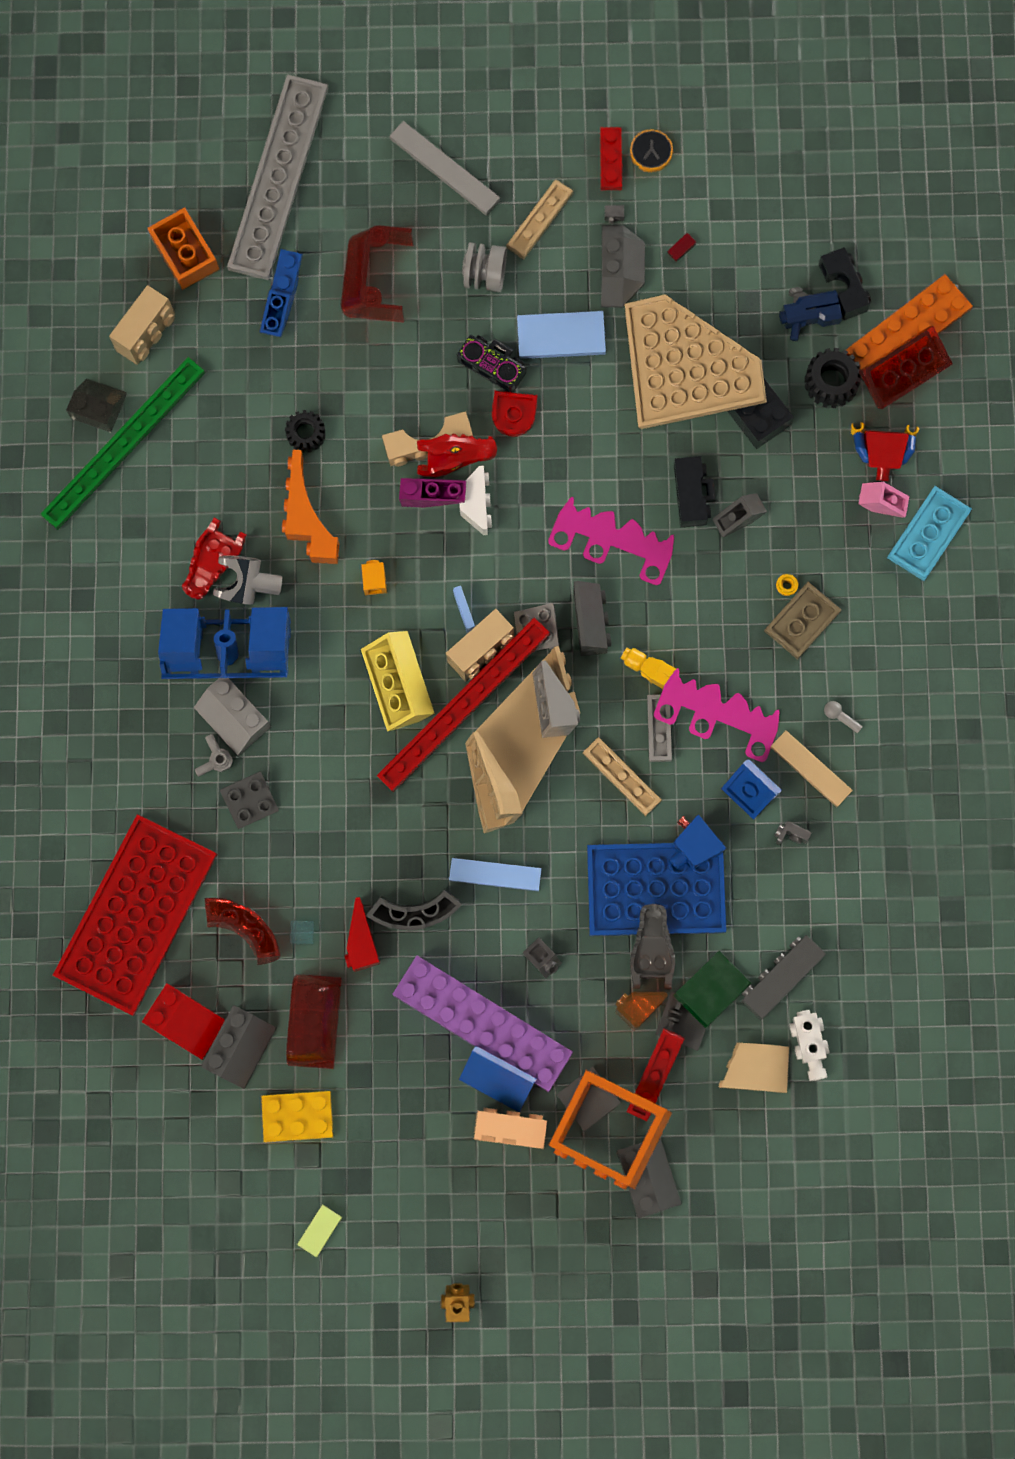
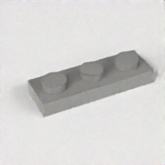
M647 695L649 762H672L671 725L654 717V711L661 695ZM668 704L660 708V715L665 719L670 718V705Z

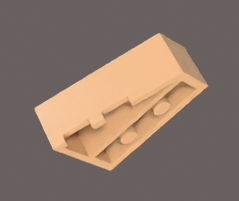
M484 1108V1111L477 1112L474 1139L544 1149L547 1121L543 1120L542 1115L529 1114V1118L520 1117L519 1112L507 1111L505 1115L498 1114L497 1109Z

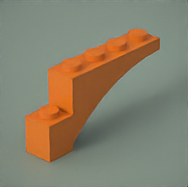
M293 450L292 457H288V470H291L290 478H286V491H289L288 499L285 498L284 512H287V518L282 522V533H285L287 540L311 541L307 542L306 555L310 556L312 563L338 564L340 545L338 537H333L314 512L305 488L303 473L304 457L302 451Z

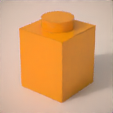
M370 560L366 564H361L365 595L387 593L384 563H379L378 560Z

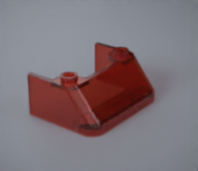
M377 225L357 233L349 239L341 297V309L345 316L404 322L403 306L381 304L382 295L380 290L376 287L366 286L370 247H383L386 244L413 246L412 228Z

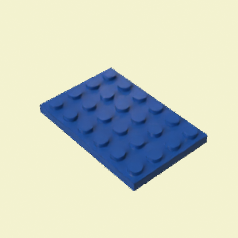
M673 843L587 845L590 936L636 935L640 924L641 908L649 904L662 905L666 909L667 927L670 934L726 933L723 853L694 869L687 862L676 869L669 860L671 856L678 852Z

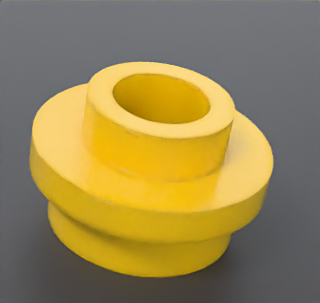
M791 574L781 575L776 582V589L781 595L791 596L798 589V581ZM783 583H790L791 588H784Z

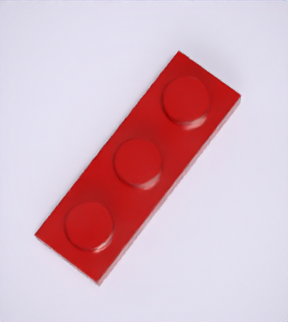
M600 127L601 190H622V127Z

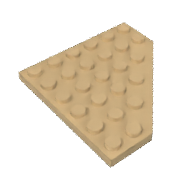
M667 295L625 304L637 419L640 429L767 403L762 361L760 358L744 349L741 345L722 334L719 330Z

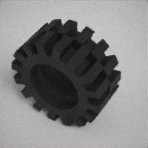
M302 410L303 413L300 414L297 411L295 412L296 416L291 415L289 417L290 421L286 422L285 432L289 444L295 450L300 449L303 453H305V450H308V453L312 452L311 449L313 448L317 450L319 448L318 445L323 444V439L326 436L322 419H320L318 414L314 415L313 411L307 413L306 410ZM303 424H309L314 429L313 435L307 439L300 438L297 435L298 428Z

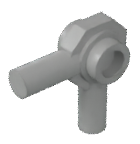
M214 735L206 736L205 739L212 753L209 762L194 769L198 777L213 769L222 773L230 769L233 763L229 751L220 749Z

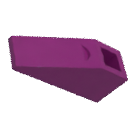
M400 479L399 500L402 507L425 508L465 503L466 481Z

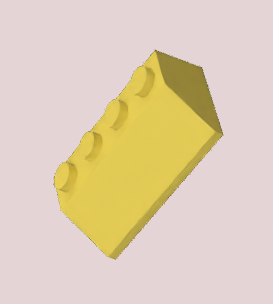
M408 631L388 632L361 649L387 731H393L420 722L435 714Z

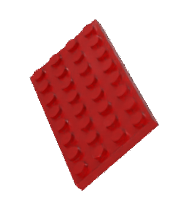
M137 814L52 976L134 1016L218 854Z

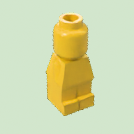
M627 647L621 656L624 664L634 671L641 670V676L663 690L664 685L676 668L665 663L663 660L653 657L646 659L647 656L636 648L629 649Z

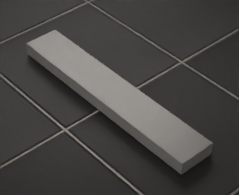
M404 121L389 136L391 141L486 216L500 201L499 196Z

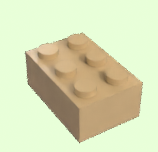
M146 286L109 335L118 353L136 365L141 360L146 359L151 346L160 340L163 330L174 321L175 313L169 299L150 286Z
M495 609L446 652L448 664L465 682L469 678L472 680L481 671L480 668L488 664L514 638V627Z

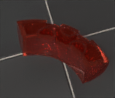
M204 898L207 927L228 929L241 936L252 948L257 965L268 964L280 958L279 947L272 930L269 929L262 920V917L255 911L232 900Z

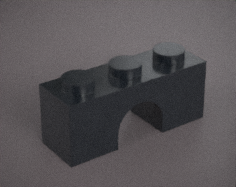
M845 247L822 255L818 265L826 282L840 280L847 286L846 291L837 295L839 300L837 304H840L843 321L867 312L871 303V297L868 291H864L862 287L863 280L860 273L854 269V259L851 253H847Z

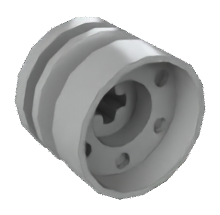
M470 242L463 261L462 275L464 278V288H471L472 280L475 279L474 287L479 289L482 280H485L487 291L501 292L506 269L507 247L492 245L489 254H485V246L480 244L478 253H476V243Z

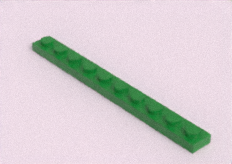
M187 357L40 515L58 530L205 374V371Z

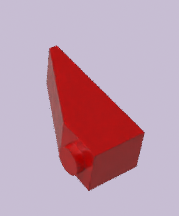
M360 897L355 898L346 947L348 954L344 955L347 967H352L354 972L380 964Z

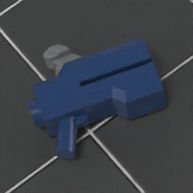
M799 287L791 288L788 295L794 297L793 303L783 305L782 311H779L781 324H785L786 329L792 328L790 334L791 341H798L800 328L805 327V325L817 323L822 327L840 324L842 320L840 304H837L839 300L836 290L807 295Z

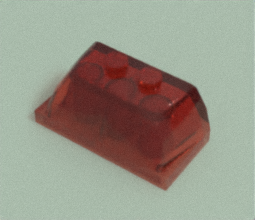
M929 326L859 370V373L868 388L875 407L884 409L953 365L934 326Z
M301 974L294 976L286 1047L288 1066L334 1069L342 984L341 977Z

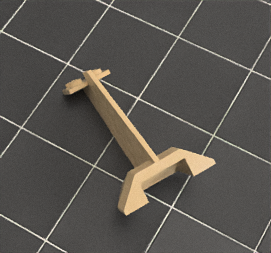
M556 646L542 661L548 663L568 692L572 685L569 673H566L564 667L566 664L564 653L560 652L559 646ZM533 671L484 723L471 734L465 743L478 813L484 833L513 824L523 814L522 811L567 737L542 738L532 675ZM575 692L568 693L575 702V708L579 710Z

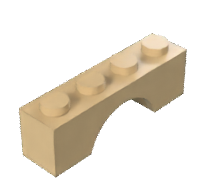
M466 411L445 417L442 430L433 438L444 434L452 435L453 433L459 437L462 434L468 437L473 436ZM404 430L382 435L390 466H403L410 460L416 459L419 461L428 458V452L417 449L418 440L408 436Z

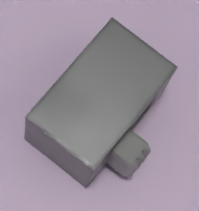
M605 205V221H609V224H613V221H624V205Z

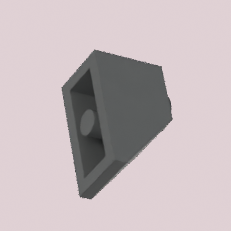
M755 493L741 496L712 519L721 536L726 537L752 524L767 513V510L758 494Z

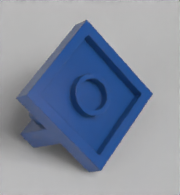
M747 759L721 788L753 820L782 791L750 759Z

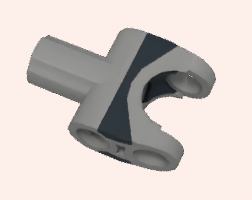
M219 556L218 563L233 569L237 573V578L228 587L214 588V596L235 603L252 605L254 604L256 592L273 595L280 594L282 576L259 573L261 560L245 556Z

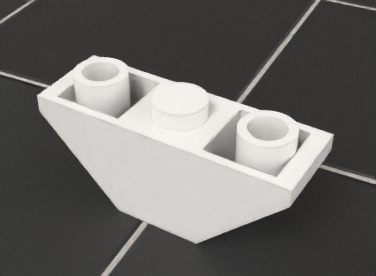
M479 466L466 480L465 503H460V515L480 533L488 535V528H492L491 515H487L486 507H491L490 494L485 493V486H489V472L484 473V466Z

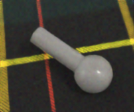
M830 701L825 705L824 713L828 718H837L856 733L863 727L845 714L838 702Z

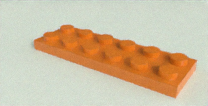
M944 274L847 348V355L851 356L853 354L855 356L854 362H859V370H862V375L873 385L972 309L973 305Z

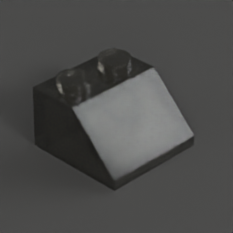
M86 378L74 390L66 411L71 419L112 432L127 393Z

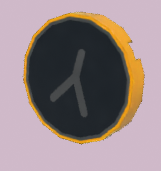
M646 130L639 133L633 139L630 148L633 163L639 166V169L647 172L662 170L671 161L673 153L670 139L667 135L657 130Z

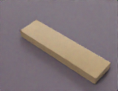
M555 179L506 245L507 249L525 259L572 196L573 190Z
M785 730L771 745L770 748L835 807H838L853 791L788 731Z
M599 737L583 752V755L645 817L662 801Z

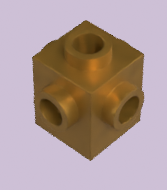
M461 1283L446 1285L445 1294H441V1309H446V1322H470V1308H474V1294L469 1293V1285Z

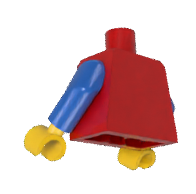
M863 422L860 423V429H855L853 427L854 424H851V434L854 437L855 449L862 462L867 463L868 467L877 468L876 480L889 481L890 469H900L901 465L906 464L915 452L916 436L919 432V427H916L914 432L909 431V425H907L904 432L864 430Z

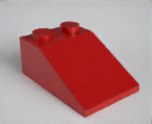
M166 983L142 1020V1023L203 1060L225 1019Z

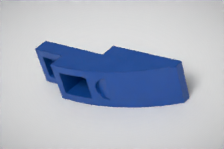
M283 249L280 250L260 333L282 337L299 281L298 274L303 257L302 254Z

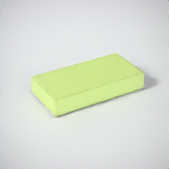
M322 1205L297 1245L313 1256L318 1257L342 1217Z

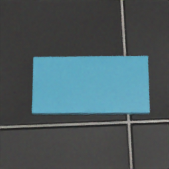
M934 486L887 558L922 581H925L972 508L937 486Z

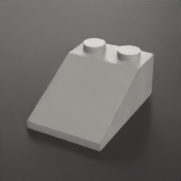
M541 661L532 675L542 738L567 736L580 722L579 710L575 708V702L548 663Z

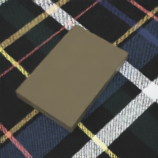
M807 582L765 628L764 632L798 660L837 617L841 609L811 583Z

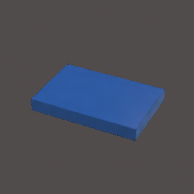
M475 1046L459 1080L520 1112L536 1078Z

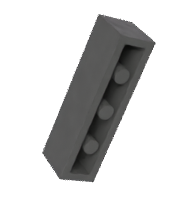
M807 935L803 939L798 936L789 945L792 950L787 955L782 952L773 961L776 966L771 971L767 968L758 977L760 982L755 987L751 984L742 993L744 999L741 1002L760 1021L826 955Z

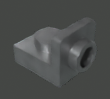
M787 820L785 825H779L774 836L778 837L776 843L779 845L785 834L790 835L789 839L795 843L801 844L803 842L806 844L812 833Z
M540 938L522 952L545 978L554 974L562 964L556 954Z

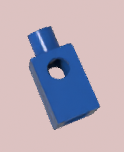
M698 815L674 841L673 845L678 852L671 856L669 860L676 869L686 862L694 869L722 854L726 847L700 815Z

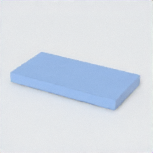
M603 311L517 315L519 359L606 354Z

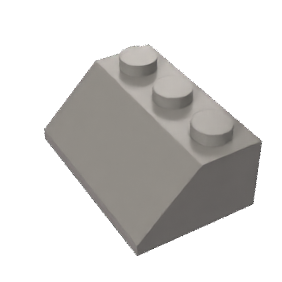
M218 678L206 689L194 706V709L237 756L271 728L265 717L229 678Z

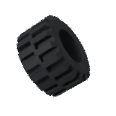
M828 348L825 349L824 353L818 352L816 358L813 357L811 359L804 380L806 382L805 389L806 391L809 390L808 396L810 399L814 397V402L816 404H819V402L823 403L822 407L825 408L828 405H831V408H836L837 404L842 407L846 404V401L850 402L853 399L861 383L862 370H859L860 364L858 361L854 362L855 356L853 354L848 356V351L843 350L842 353L839 352V348H834V351ZM827 370L838 371L843 375L845 383L841 386H830L822 380L821 373Z

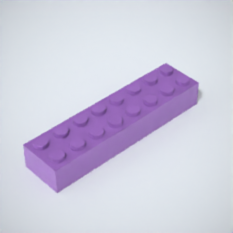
M419 956L415 957L392 994L400 1001L474 1047L477 1046L536 1078L534 1084L548 1093L573 1054L571 1050Z

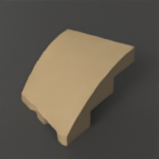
M736 1043L732 1058L726 1066L728 1068L724 1080L719 1082V1087L787 1093L789 1047Z

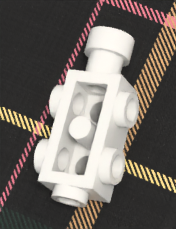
M810 1010L797 1012V1017H794L792 1019L793 1023L789 1024L792 1037H797L798 1046H794L797 1060L802 1059V1064L808 1063L809 1081L827 1078L826 1068H823L821 1061L827 1058L826 1054L829 1053L827 1040H822L821 1031H824L822 1018H817V1013H810ZM805 1022L811 1023V1030H806L803 1025ZM809 1045H815L817 1047V1051L815 1053H811L809 1051Z

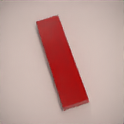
M666 1028L663 1029L634 1094L656 1103L685 1037ZM631 1103L626 1111L645 1121H648L651 1114Z

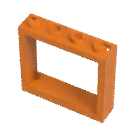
M586 1070L549 1146L555 1149L554 1154L563 1159L570 1156L575 1159V1165L585 1170L589 1166L595 1169L593 1174L605 1180L609 1176L615 1179V1185L625 1190L628 1186L635 1189L672 1113ZM591 1085L656 1116L627 1176L562 1144Z

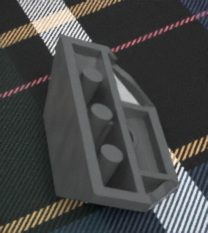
M602 225L601 308H623L645 285V242L624 225Z

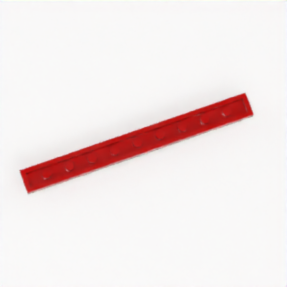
M534 617L376 776L394 792L551 633Z

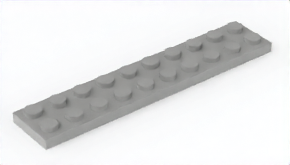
M287 74L227 265L229 271L265 280L270 279L326 98L328 84Z

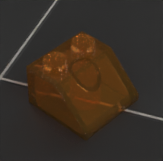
M632 992L628 996L625 993L616 1002L617 1008L615 1013L635 1032L666 1000L668 994L666 992Z

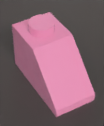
M885 482L862 483L858 504L871 512L903 518L906 517L909 496Z

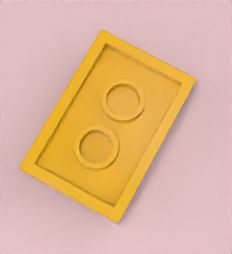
M331 1091L261 1096L264 1142L333 1138Z

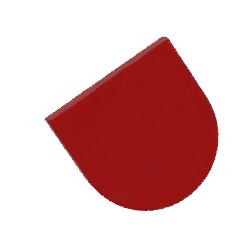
M494 391L492 420L496 429L510 437H517L527 433L535 421L538 395Z

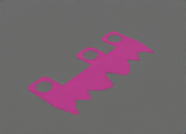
M572 496L559 512L548 539V543L551 546L561 550H568L575 533L590 537L583 556L585 559L598 564L605 561L610 546L645 558L646 560L640 572L641 580L659 585L672 556L674 534L662 542H658L655 532H651L644 537L642 528L633 519L617 530L614 512H601L591 517L590 507L579 512L576 510ZM559 531H563L568 535V541L564 545H559L554 540L555 534ZM592 545H600L603 548V555L601 557L593 558L589 554V549ZM650 566H656L660 571L659 577L654 580L646 576V569Z
M677 668L664 685L654 711V717L659 721L672 725L677 719L681 706L695 711L689 726L691 734L708 739L712 734L716 720L751 734L745 753L754 760L765 762L778 731L779 710H776L773 715L768 717L763 716L760 706L750 712L747 701L740 693H736L723 704L718 684L706 685L697 690L694 679L685 684L682 683L681 678H679L680 671ZM665 704L672 706L674 709V714L669 719H665L660 715V708ZM705 719L709 723L707 732H697L695 729L697 720ZM755 742L764 744L765 753L762 756H755L752 753L751 747Z

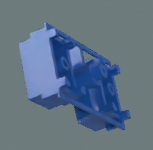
M198 608L163 609L158 649L162 673L161 679L287 677L289 639L291 638V619L288 608H252L249 619H231L230 610H225L224 619L205 620V617H200ZM206 624H224L223 630L218 631L214 635L217 659L220 661L221 673L199 674V671L202 670L201 659H199L201 639H203L202 628H206ZM231 624H250L249 658H245L247 669H251L252 673H227V666L232 665L239 656L236 635L231 631ZM280 670V673H260V671ZM171 672H190L191 674H172Z

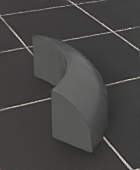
M445 888L433 899L417 905L396 904L381 896L366 916L389 928L418 930L444 921L457 911L462 903Z

